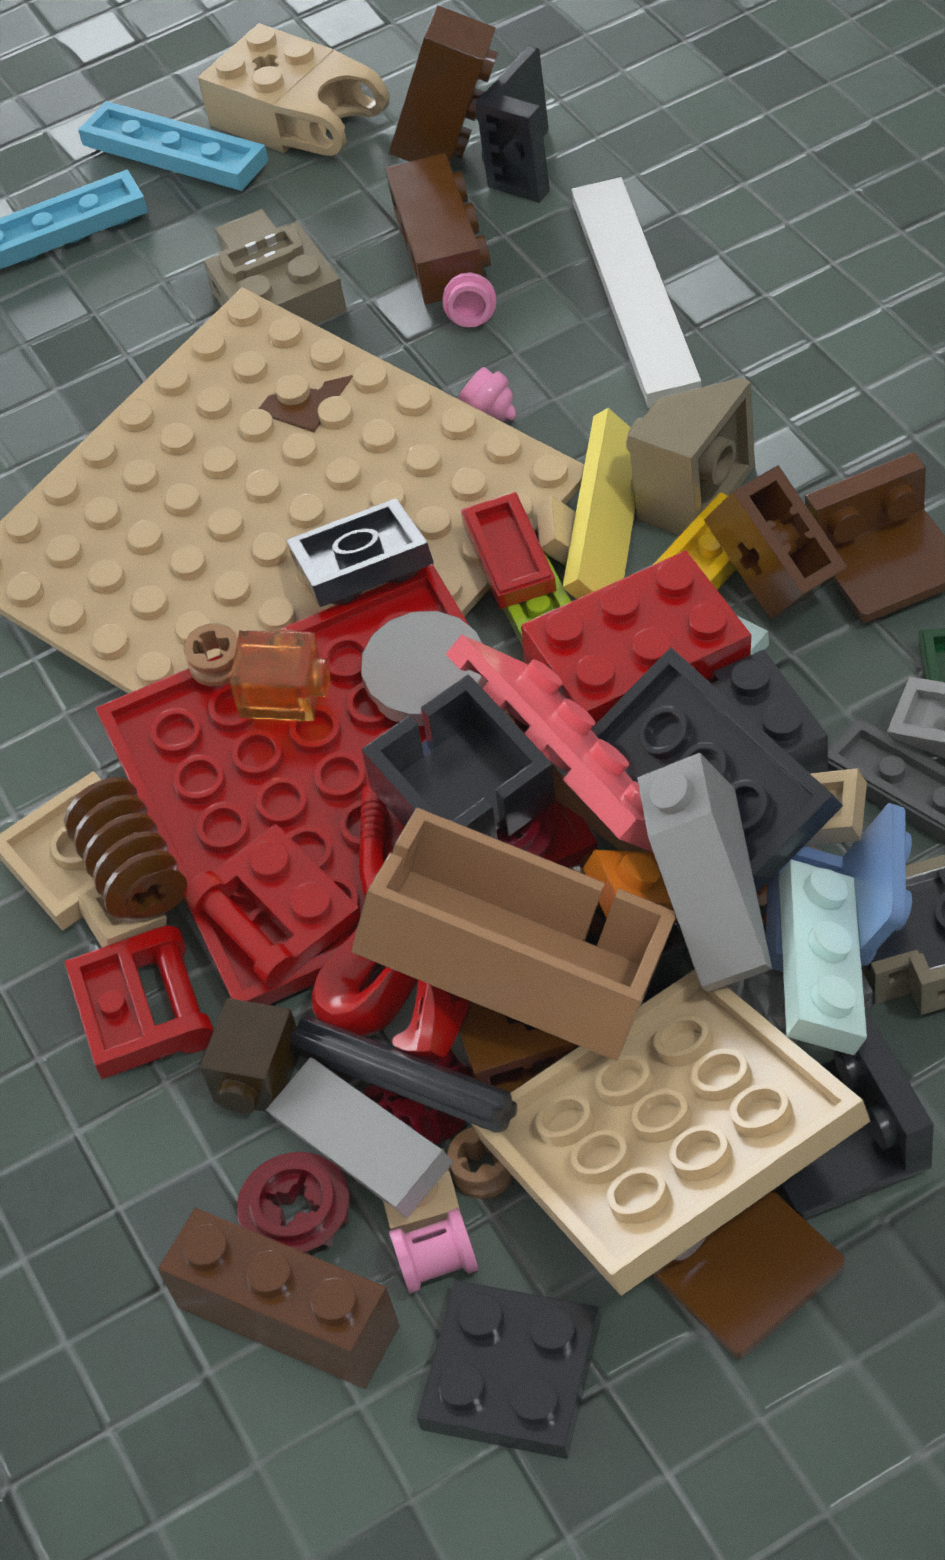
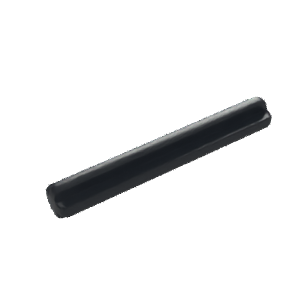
M306 1016L301 1018L297 1029L291 1031L290 1044L296 1047L298 1055L307 1059L311 1057L322 1065L494 1133L507 1130L510 1119L514 1118L517 1114L518 1105L512 1100V1095L507 1090L344 1028L326 1023L315 1017Z

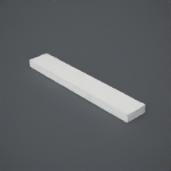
M622 177L572 188V201L647 407L651 408L660 397L701 388V379Z

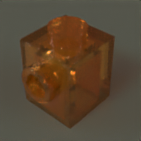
M279 629L276 631L239 630L230 685L240 718L314 721L318 696L326 697L330 684L329 660L320 658L314 633H303L292 629Z

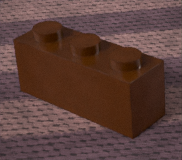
M436 6L422 42L389 150L390 155L409 162L446 153L449 164L452 156L462 159L472 129L463 126L465 119L475 121V102L485 92L476 88L478 80L488 83L499 53L489 49L496 27L444 7Z
M446 153L386 167L393 210L424 305L443 301L446 285L452 278L461 273H475L484 277L483 268L491 266L487 242L484 234L475 236V234H479V225L473 203L463 204L468 202L464 178L461 171L452 173Z
M196 1207L158 1267V1271L177 1308L363 1389L367 1388L400 1326L386 1286Z

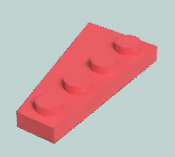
M461 634L446 653L448 658L460 670H471L488 680L482 689L503 711L506 709L514 718L529 727L524 734L550 762L563 770L569 771L563 780L619 840L653 852L647 834L638 782L632 781L625 772L629 766L627 759L615 747L604 740L598 739L591 729L595 725L594 719L581 706L562 695L558 690L563 685L559 676L538 660L533 659L529 664H526Z

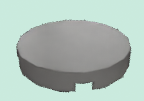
M438 611L411 612L388 621L371 636L362 653L361 675L369 699L371 698L377 704L378 710L391 720L401 722L410 715L418 723V726H424L421 707L467 674L481 688L485 686L487 679L484 676L471 670H460L446 655L461 634L482 643L477 632L460 618Z

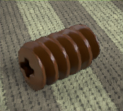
M111 777L89 785L75 796L68 806L64 818L66 833L74 842L77 854L83 859L87 873L93 878L97 892L103 897L107 911L117 920L133 923L158 918L174 909L184 898L187 880L178 870L175 857L168 852L165 839L157 833V825L147 814V806L138 797L137 788L127 779Z

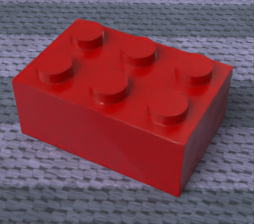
M687 550L521 624L524 663L529 664L535 659L554 671L563 682V685L558 690L566 699L574 701L586 710L594 719L595 724L670 647L710 683H714L713 671L751 655V633Z

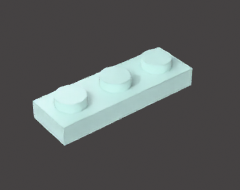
M790 859L779 876L786 1036L855 1055L866 1040L867 1032L854 877Z

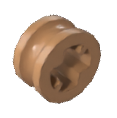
M209 623L197 627L188 635L184 642L183 652L188 662L190 673L200 684L206 686L227 684L235 679L243 668L244 657L240 649L238 637L226 625ZM220 649L221 658L215 661H208L207 651Z
M474 1127L467 1128L458 1133L450 1143L447 1156L453 1163L449 1168L452 1173L453 1182L460 1192L470 1198H492L505 1191L512 1182L513 1176L493 1154L494 1166L482 1164L477 1173L470 1171L468 1159L479 1161L485 1152L492 1153L479 1139Z

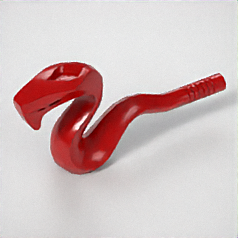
M370 785L362 789L359 877L365 898L369 887L385 862L387 806L370 788ZM356 929L326 961L316 977L311 995L313 1012L316 1018L369 1037L384 1030L394 1020L418 983L411 1023L405 1031L393 1037L392 1044L401 1051L425 1060L434 1061L444 1058L455 1041L468 1011L470 1001L389 967H385L366 988L379 963L351 952L357 932Z

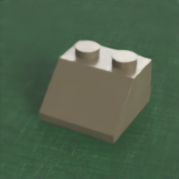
M738 378L660 397L643 418H638L634 421L627 436L626 447L631 457V491L635 494L637 520L681 535L720 492L729 496L741 486L755 467L751 381Z

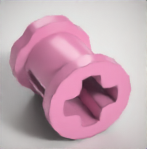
M459 1208L448 1211L447 1219L408 1233H404L400 1228L390 1231L392 1243L409 1294L419 1291L422 1282L460 1269H464L468 1274L479 1271Z

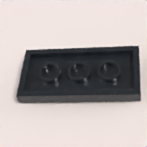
M671 647L591 729L598 739L611 744L627 759L629 766L625 772L635 782H638L637 777L701 753L735 789L756 894L843 807L840 801Z

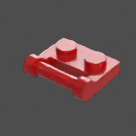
M277 824L265 831L215 871H206L196 876L184 892V898L198 913H208L255 962L254 972L268 987L280 985L355 926L361 917L359 907ZM239 889H242L290 939L284 944L278 943L274 945L229 897Z
M158 927L64 961L93 1061L101 1079L178 1051L196 1053L208 1047L214 1028L210 1017L200 1010L183 960V956L186 953V945L182 933L177 927ZM151 963L158 966L175 1018L159 1025L155 1023L138 970L139 967Z

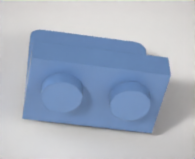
M891 803L884 807L862 833L861 840L856 841L843 857L803 846L792 858L795 861L854 877L861 967L862 965H869L877 949L894 931H899L904 927L912 907V894L910 890L906 889V863L911 852L912 838L910 833L905 831V808ZM785 866L768 882L766 942L772 969L782 972L783 955L779 876Z

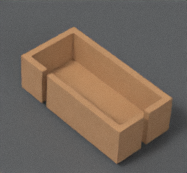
M416 808L395 843L393 853H389L367 891L351 952L618 1061L659 963L676 914L671 909L618 888L598 945L595 946L587 943L585 939L605 886L604 882Z

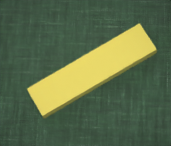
M609 408L593 416L562 586L563 589L576 599L621 580L625 576L636 508L635 494L631 491V457L626 447L627 436L631 427Z

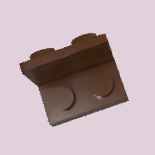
M915 452L805 495V505L847 565V568L833 578L832 582L860 621L865 623L945 591V535L925 510L926 466Z
M772 1190L653 1273L652 1276L735 1358L743 1359L839 1275L845 1268V1258Z

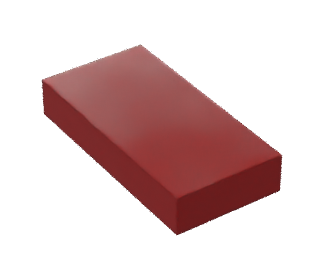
M517 492L460 509L462 523L499 609L557 591L555 576Z

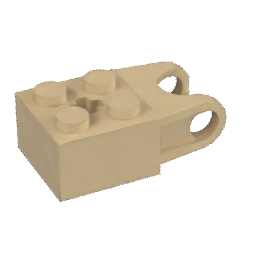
M260 23L249 30L243 38L197 77L210 126L249 141L264 144L265 147L281 153H285L292 147L321 155L333 156L339 153L348 143L344 131L345 125L340 118L354 115L364 117L376 116L383 112L389 104V93L386 85L380 76L368 66L332 48ZM359 82L365 84L373 92L375 99L363 93ZM327 129L332 134L333 140L327 137Z

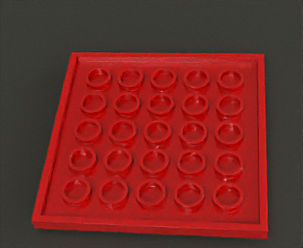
M433 564L419 569L417 574L408 580L397 583L389 582L361 594L351 602L335 605L241 645L240 649L244 657L243 668L239 675L227 684L221 686L200 684L192 677L189 668L95 708L127 779L137 788L138 797L147 806V814L155 821L157 833L165 839L168 852L175 857L178 870L186 877L187 886L199 874L206 871H215L265 831L277 824L359 907L360 914L362 913L365 897L359 877L362 789L370 784L361 749L399 723L387 718L378 710L377 704L371 698L369 699L361 675L362 653L371 636L388 621L411 612L438 611L458 617L469 625ZM221 655L208 659V661L220 659ZM418 726L421 743H423L426 739L424 726ZM556 801L552 804L556 820L555 841L551 842L547 847L543 858L568 868L580 864L583 855L587 852L598 850V844L585 820ZM388 807L386 815L385 860L390 852L393 853L395 843L405 828ZM501 827L496 830L497 837L501 834H506ZM516 831L509 836L511 838L515 837L518 839ZM239 889L229 897L274 945L278 943L284 944L290 939L242 889ZM184 898L230 998L265 1005L272 1004L314 985L322 966L352 935L359 924L358 922L283 983L275 987H268L254 972L255 962L208 913H198Z

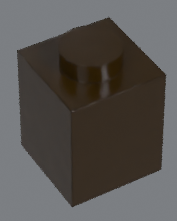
M231 998L226 999L200 1065V1070L215 1103L220 1104L227 1110L240 1114H249L254 1110L267 1112L266 1109L290 1082L299 1058L296 1047L290 1044L291 1031L297 1029L291 1009Z

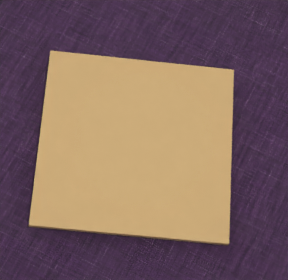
M242 287L0 520V614L121 690L131 693L189 668L183 652L184 642L188 635L197 627L209 623L226 625L236 633L241 646L335 606L334 604H328L319 607L292 559L286 540L397 498L428 542L434 561L433 565L465 617L490 589V585L462 523L460 509L517 492L536 536H538L536 506L551 495L566 505L581 487L584 464ZM353 375L340 396L326 398L320 403L318 415L321 424L314 433L272 419L270 413L259 409L268 395L276 394L277 399L285 405H296L308 398L310 388L319 390L325 381ZM385 582V583H383V584L377 585V586L372 587V588H370V589L364 590V591H362L361 594H363V593H365V592H368V591H370V590H372V589H375V588H377V587H380V586H382V585H384V584H387V583H389V582ZM220 649L207 651L208 659L220 655Z

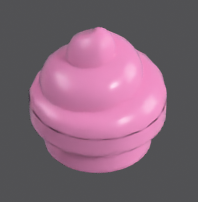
M461 273L452 278L446 285L443 293V308L447 317L462 327H476L487 322L492 317L496 308V293L492 284L486 278L475 273Z
M482 367L468 381L458 396L459 400L501 422L512 421L516 416L515 408L511 404L513 393L508 387L509 380L500 371L493 374L486 367Z

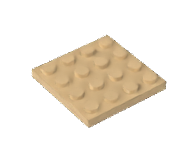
M693 970L640 1006L618 1061L580 1046L510 1093L512 1100L518 1105L516 1116L510 1119L507 1130L494 1133L477 1125H472L482 1143L622 1296L870 1122V1118L863 1100L727 986L710 992L704 990L701 987L696 970Z

